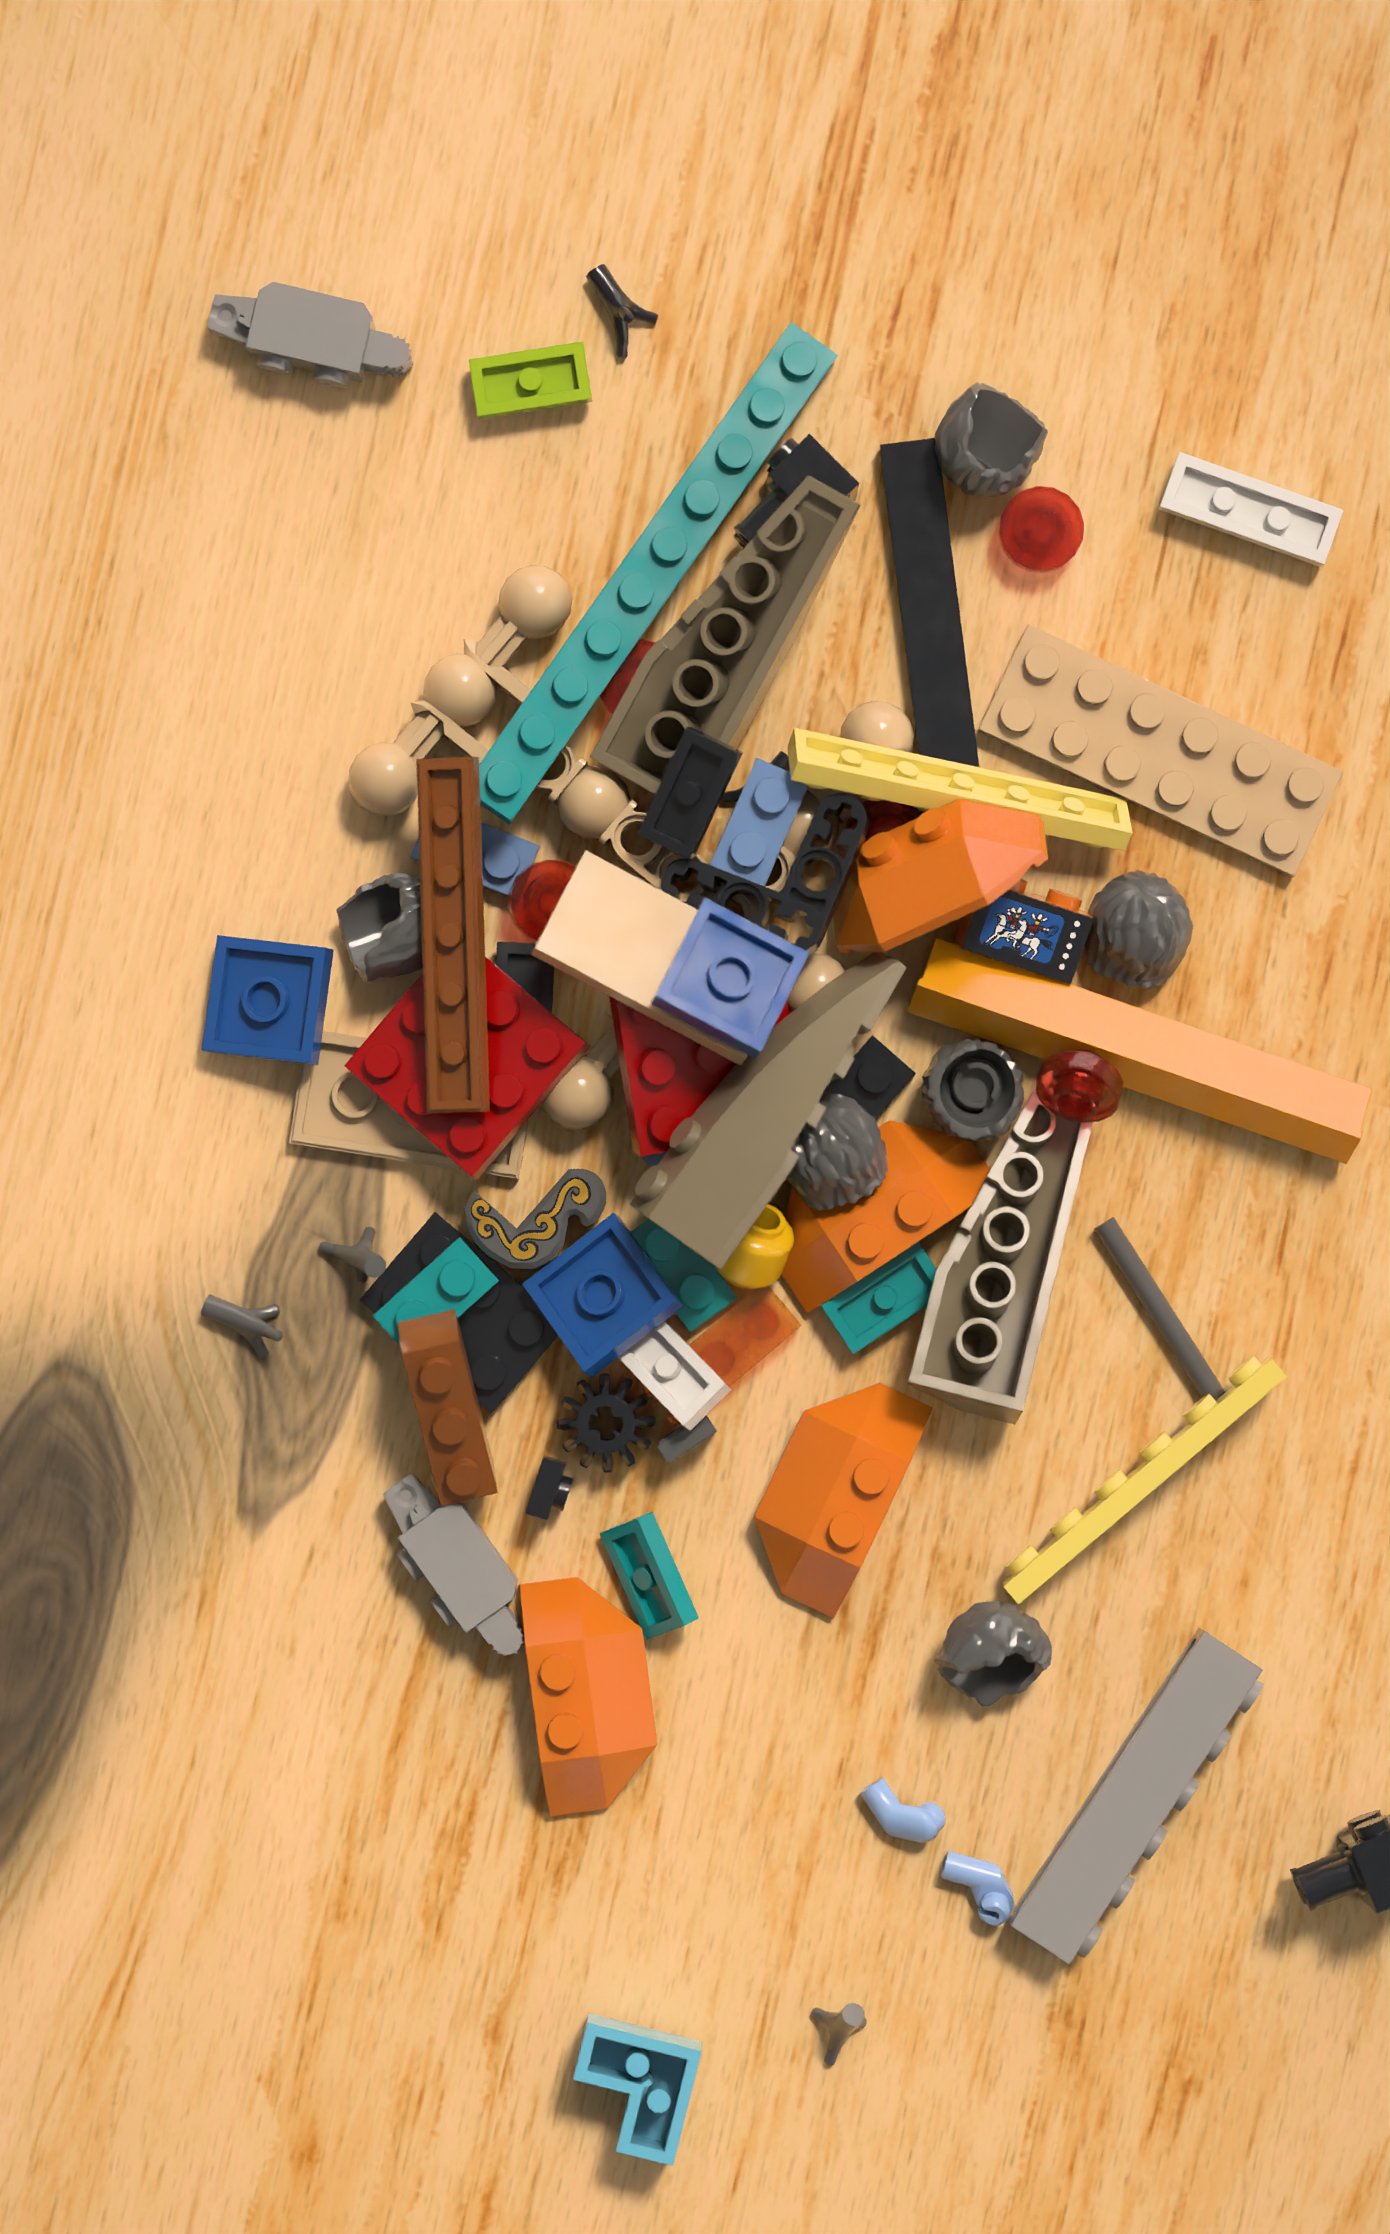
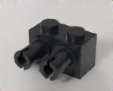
M810 434L799 444L793 438H790L767 462L770 465L767 469L769 473L766 488L767 497L740 524L734 527L736 533L733 537L744 549L755 537L757 531L807 476L819 480L854 501L857 497L859 482Z
M1375 1810L1349 1820L1347 1824L1350 1830L1337 1835L1341 1844L1337 1846L1338 1852L1297 1869H1290L1303 1904H1307L1310 1911L1357 1891L1361 1894L1363 1901L1377 1914L1390 1909V1815L1382 1816L1380 1810Z

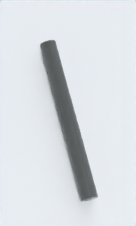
M1114 1217L1108 1219L1094 1230L1200 1396L1203 1398L1210 1394L1216 1401L1226 1391Z

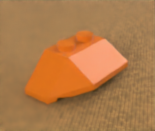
M957 799L940 808L927 810L918 818L888 832H881L872 836L863 843L833 915L836 947L841 953H851L853 950L862 953L886 952L989 905L1018 883L1029 868H1037L1048 859L1042 819L1038 814Z
M889 1120L879 1127L881 1139L885 1142L888 1171L880 1187L875 1188L871 1195L862 1196L856 1203H846L843 1206H835L830 1210H816L809 1207L794 1187H791L785 1218L793 1229L794 1245L781 1275L807 1314L972 1206L991 1170L972 1141L946 1135L943 1131Z
M878 1383L803 1411L754 1514L755 1522L782 1594L832 1618L835 1617L868 1554L908 1469L933 1407L889 1386Z
M579 1577L520 1584L526 1656L549 1815L555 1816L607 1809L657 1746L643 1629Z

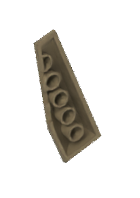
M807 476L757 531L755 537L737 556L733 557L714 582L698 599L692 602L672 628L645 654L590 758L656 794L687 727H693L737 749L804 623L861 504L819 480Z
M873 952L830 981L780 1021L772 1029L757 1058L755 1059L747 1055L741 1066L736 1064L699 1106L693 1116L686 1118L676 1127L670 1138V1148L657 1166L650 1167L641 1176L635 1188L636 1196L629 1205L721 1269L792 1170L799 1155L793 1152L791 1148L804 1125L809 1128H816L826 1110L819 1103L822 1093L828 1083L835 1079H843L855 1059L853 1057L854 1046L851 1042L857 1033L864 1035L871 1031L907 967L882 952Z
M1046 1066L935 1272L908 1385L960 1411L1014 1425L1023 1412L1103 1083L1102 1079Z

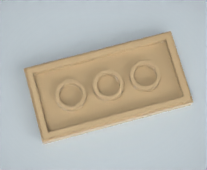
M585 850L531 955L740 1066L747 1057V1054L651 1004L697 909Z
M323 1031L319 1064L301 1063L289 1138L290 1144L463 1170L344 1066L367 1039L366 1037ZM528 1121L483 1174L519 1179Z

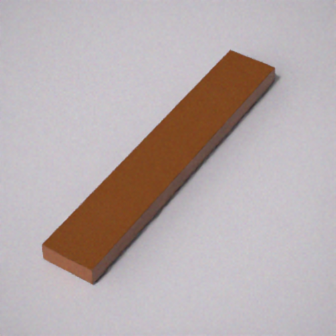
M479 757L416 759L428 1113L490 1111Z

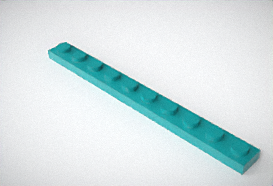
M790 322L480 762L481 806L510 825L835 362L838 354Z

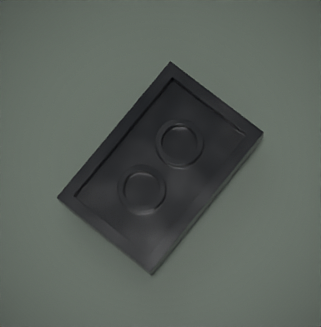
M434 1212L385 1269L384 1273L377 1278L359 1300L372 1312L376 1313L461 1237L499 1279L498 1283L458 1318L478 1402L492 1414L555 1341L558 1334L521 1284L437 1212Z

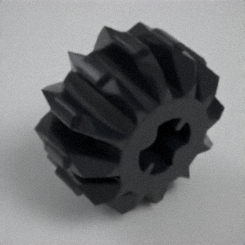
M601 1373L599 1376L601 1394L594 1395L590 1384L585 1379L577 1382L578 1390L587 1401L582 1405L574 1398L564 1396L561 1405L578 1413L577 1419H558L556 1426L559 1430L577 1428L579 1435L568 1439L562 1445L565 1452L573 1451L582 1443L588 1446V1449L580 1459V1466L588 1468L592 1463L595 1452H602L603 1472L610 1473L613 1471L612 1452L618 1450L623 1462L628 1467L635 1464V1457L626 1446L629 1441L642 1449H649L651 1441L647 1437L635 1433L634 1430L635 1426H655L656 1418L650 1415L635 1417L634 1410L645 1406L650 1401V1398L646 1393H643L628 1403L624 1397L632 1387L633 1381L627 1377L623 1379L616 1395L610 1393V1375L608 1373ZM609 1406L613 1416L622 1417L623 1428L621 1432L616 1428L613 1430L616 1437L602 1439L600 1429L590 1428L591 1414L596 1417L600 1414L597 1411L598 1407Z

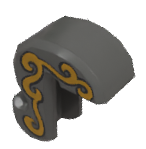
M568 1169L518 1228H516L478 1193L472 1190L465 1205L467 1229L473 1241L489 1257L509 1268L536 1269L556 1258L565 1245L569 1218L571 1216H579L581 1223L585 1226L592 1225L597 1221L605 1209L607 1192L603 1181L597 1174L585 1169Z

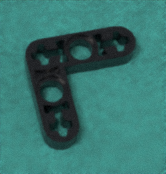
M839 793L824 799L814 813L781 893L704 862L687 858L677 860L668 866L661 881L662 891L680 900L681 894L678 888L674 886V883L677 879L687 881L691 873L698 874L697 882L700 887L715 894L717 882L724 883L726 885L717 895L716 904L727 908V903L736 894L748 893L753 895L759 902V911L750 922L764 928L769 920L771 903L778 904L780 906L776 909L775 915L781 920L794 923L799 915L806 917V926L812 931V934L809 938L799 936L794 945L809 952V955L817 951L823 942L866 839L869 828L866 810L861 802L852 795ZM843 808L850 809L851 819L857 826L854 830L844 828L837 841L838 850L847 851L845 857L840 858L836 853L827 848L814 847L818 839L828 846L833 835V827L826 819L830 814L839 816ZM814 861H827L836 870L833 884L823 891H814L806 887L802 878L806 867ZM690 894L687 901L682 902L698 909L705 897ZM770 923L769 932L788 941L786 930Z

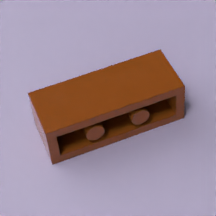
M455 1309L398 1322L401 1354L440 1505L444 1506L498 1493L493 1457Z

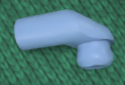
M884 1777L871 1783L860 1792V1795L881 1827L889 1836L923 1843L934 1839L937 1836V1832L945 1825V1814L939 1805L933 1802H927L919 1807L901 1804Z
M948 1850L941 1872V1879L969 1886L979 1908L978 1914L985 1923L997 1926L1006 1922L1014 1909V1895L1001 1868L992 1862Z

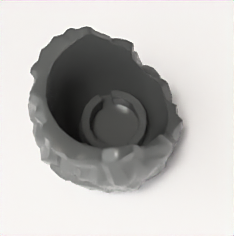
M976 382L950 404L935 432V453L942 473L945 474L949 481H952L954 486L960 487L965 494L988 497L1000 496L1021 486L1030 475L1033 464L1041 456L1048 430L1044 423L1033 412L1023 407L1018 400L1010 398L1006 393L999 392L985 383L980 384Z
M1132 871L1108 882L1102 891L1095 894L1090 904L1088 914L1094 918L1084 947L1087 963L1092 966V970L1100 973L1103 977H1112L1115 981L1124 982L1129 987L1140 985L1142 988L1147 989L1151 986L1158 987L1160 984L1166 983L1167 979L1172 976L1186 955V949L1191 942L1193 932L1190 910L1186 906L1185 899L1178 893L1177 889L1166 878H1160L1155 873L1148 874L1142 871Z
M403 872L384 875L372 883L361 885L356 890L355 895L336 909L339 928L342 931V939L348 951L350 961L364 982H372L379 977L393 978L410 974L423 968L420 877Z
M967 1038L956 1044L942 1046L934 1054L928 1069L922 1076V1101L927 1105V1109L932 1115L934 1122L941 1126L946 1135L961 1138L962 1140H991L994 1137L1003 1136L1017 1118L1024 1101V1089L1022 1087L1023 1071L1018 1068L1015 1062L1011 1061L1006 1051L998 1049L997 1044L983 1042L979 1039L971 1040Z
M825 1091L822 1093L819 1103L826 1110L816 1128H809L806 1125L802 1128L791 1148L799 1157L786 1177V1180L801 1195L804 1202L816 1210H830L835 1206H843L846 1203H856L862 1196L871 1195L875 1188L880 1187L888 1171L885 1142L881 1139L880 1129L873 1116L867 1113L856 1100Z
M1000 1601L980 1602L972 1605L951 1623L947 1630L946 1639L943 1641L939 1657L935 1658L934 1662L936 1663V1669L950 1686L955 1687L956 1690L968 1697L976 1698L981 1706L990 1707L1005 1695H1016L1025 1691L1040 1676L1041 1672L1049 1667L1052 1660V1645L1047 1634L1041 1628L1039 1621L1026 1613L1018 1611L1016 1605L1005 1604Z

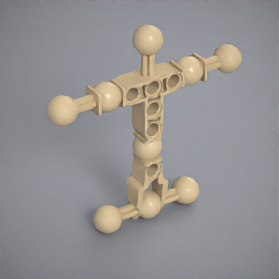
M529 565L517 569L508 576L499 593L498 606L501 616L479 642L463 639L464 654L456 653L443 657L431 667L424 681L423 695L425 700L410 702L415 717L393 743L380 742L367 746L356 755L349 768L348 784L352 797L361 808L374 815L390 816L401 813L412 805L418 796L416 759H425L444 736L468 757H479L480 764L489 750L461 727L477 724L490 713L496 702L497 685L520 705L531 690L503 666L527 638L539 639L553 635L567 621L571 613L572 596L569 585L558 572L547 566ZM870 701L860 704L847 715L841 726L840 738L911 752L913 749L914 732L910 720L900 708L889 702ZM566 744L560 752L566 761L562 775L553 780L541 779L535 789L542 793H550L549 801L557 806L560 820L570 832L581 838L599 840V843L604 848L611 843L615 855L626 867L644 882L662 891L661 881L668 866L677 860L686 858L657 843H654L652 849L644 855L637 856L626 852L621 844V837L624 831L630 826L641 825L646 813L636 812L638 804L630 799L627 785L618 774L605 767L588 766V762L583 757L576 762L572 750ZM808 787L776 860L780 864L781 876L773 885L765 887L780 893L782 892L814 813L820 803L830 795L839 793L852 795L853 793L831 788L814 789ZM844 811L839 816L830 814L826 819L833 827V835L828 846L818 839L814 847L831 850L838 837L839 823L843 824L848 818ZM697 853L695 854L694 858H692L694 860H698L706 864H709ZM717 882L716 894L703 889L697 884L692 891L680 893V900L687 901L690 894H697L716 903L717 895L726 884ZM740 893L730 899L741 906L745 919L752 921L758 914L759 902L753 895ZM765 925L764 929L769 931V927ZM812 953L807 957L787 998L789 1014L830 981L847 971L840 961L826 954ZM610 1007V1008L606 1011V1014H607L611 1019H613V1018H612L611 1007ZM613 1023L585 1057H581L542 1103L544 1112L552 1122L565 1129L582 1130L596 1125L605 1118L612 1105L614 1089L611 1079L620 1069Z

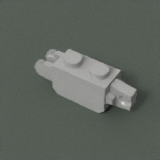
M271 282L259 290L257 298L215 295L207 327L209 332L245 346L250 356L258 358L256 365L269 371L290 374L291 368L294 366L314 371L313 379L318 382L337 387H347L348 379L363 382L365 371L385 376L391 374L392 377L397 375L400 378V375H406L410 366L414 365L411 357L412 351L409 349V343H405V338L400 339L399 336L394 338L392 334L375 330L376 326L373 317L362 302L278 282Z
M413 1473L404 1477L383 1494L402 1531L398 1539L404 1547L396 1552L398 1557L416 1581L424 1575L438 1593L430 1601L449 1628L459 1623L465 1633H467L476 1626L487 1643L493 1645L492 1650H496L497 1654L501 1653L503 1657L513 1653L517 1654L521 1644L525 1642L524 1632L522 1631L523 1626L518 1625L519 1620L507 1603L513 1600L516 1595L518 1578L464 1503L457 1502L441 1506L440 1501Z

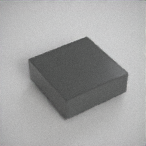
M706 1415L691 1431L682 1425L660 1439L657 1448L669 1464L716 1433L717 1429Z

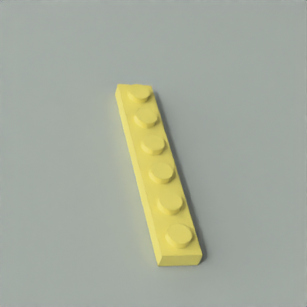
M798 728L793 729L787 746L791 780L802 782L814 789L831 788L858 794L862 798L871 801L887 800L914 806L923 812L933 808H940L957 799H963L1038 814L1044 823L1045 836L1051 835L1079 841L1091 848L1107 847L1125 851L1132 835L1127 801L1123 798Z
M1270 1355L1262 1362H1259L1255 1356L1246 1360L1228 1376L1227 1379L1233 1386L1216 1401L1210 1394L1200 1399L1183 1415L1189 1424L1172 1438L1165 1431L1159 1434L1138 1453L1144 1462L1127 1476L1120 1469L1117 1470L1094 1490L1099 1500L1083 1514L1074 1507L1053 1524L1049 1530L1055 1537L1038 1552L1032 1545H1029L1005 1566L1006 1570L1011 1574L1003 1581V1587L1019 1605L1287 1377Z

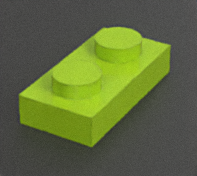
M583 341L468 359L478 420L592 402Z

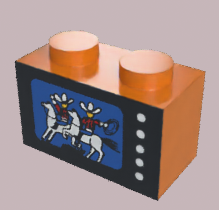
M1020 879L1018 883L989 905L960 918L953 941L962 949L1068 984L1072 983L1094 921L1091 915L1079 909L1082 899L1049 888L1046 898L1027 892L1025 889L1028 882Z

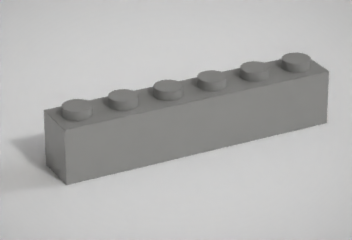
M1198 1628L1008 1918L1010 1926L1068 1964L1071 1963L1076 1954L1083 1958L1088 1955L1103 1930L1096 1923L1108 1905L1117 1909L1130 1892L1135 1879L1129 1876V1873L1140 1856L1149 1860L1164 1840L1167 1830L1162 1828L1161 1824L1173 1807L1179 1811L1183 1810L1195 1793L1199 1781L1193 1778L1194 1774L1205 1758L1214 1762L1228 1743L1232 1733L1226 1730L1225 1727L1237 1709L1246 1713L1259 1696L1264 1686L1263 1683L1257 1680L1263 1671L1260 1667L1201 1628Z

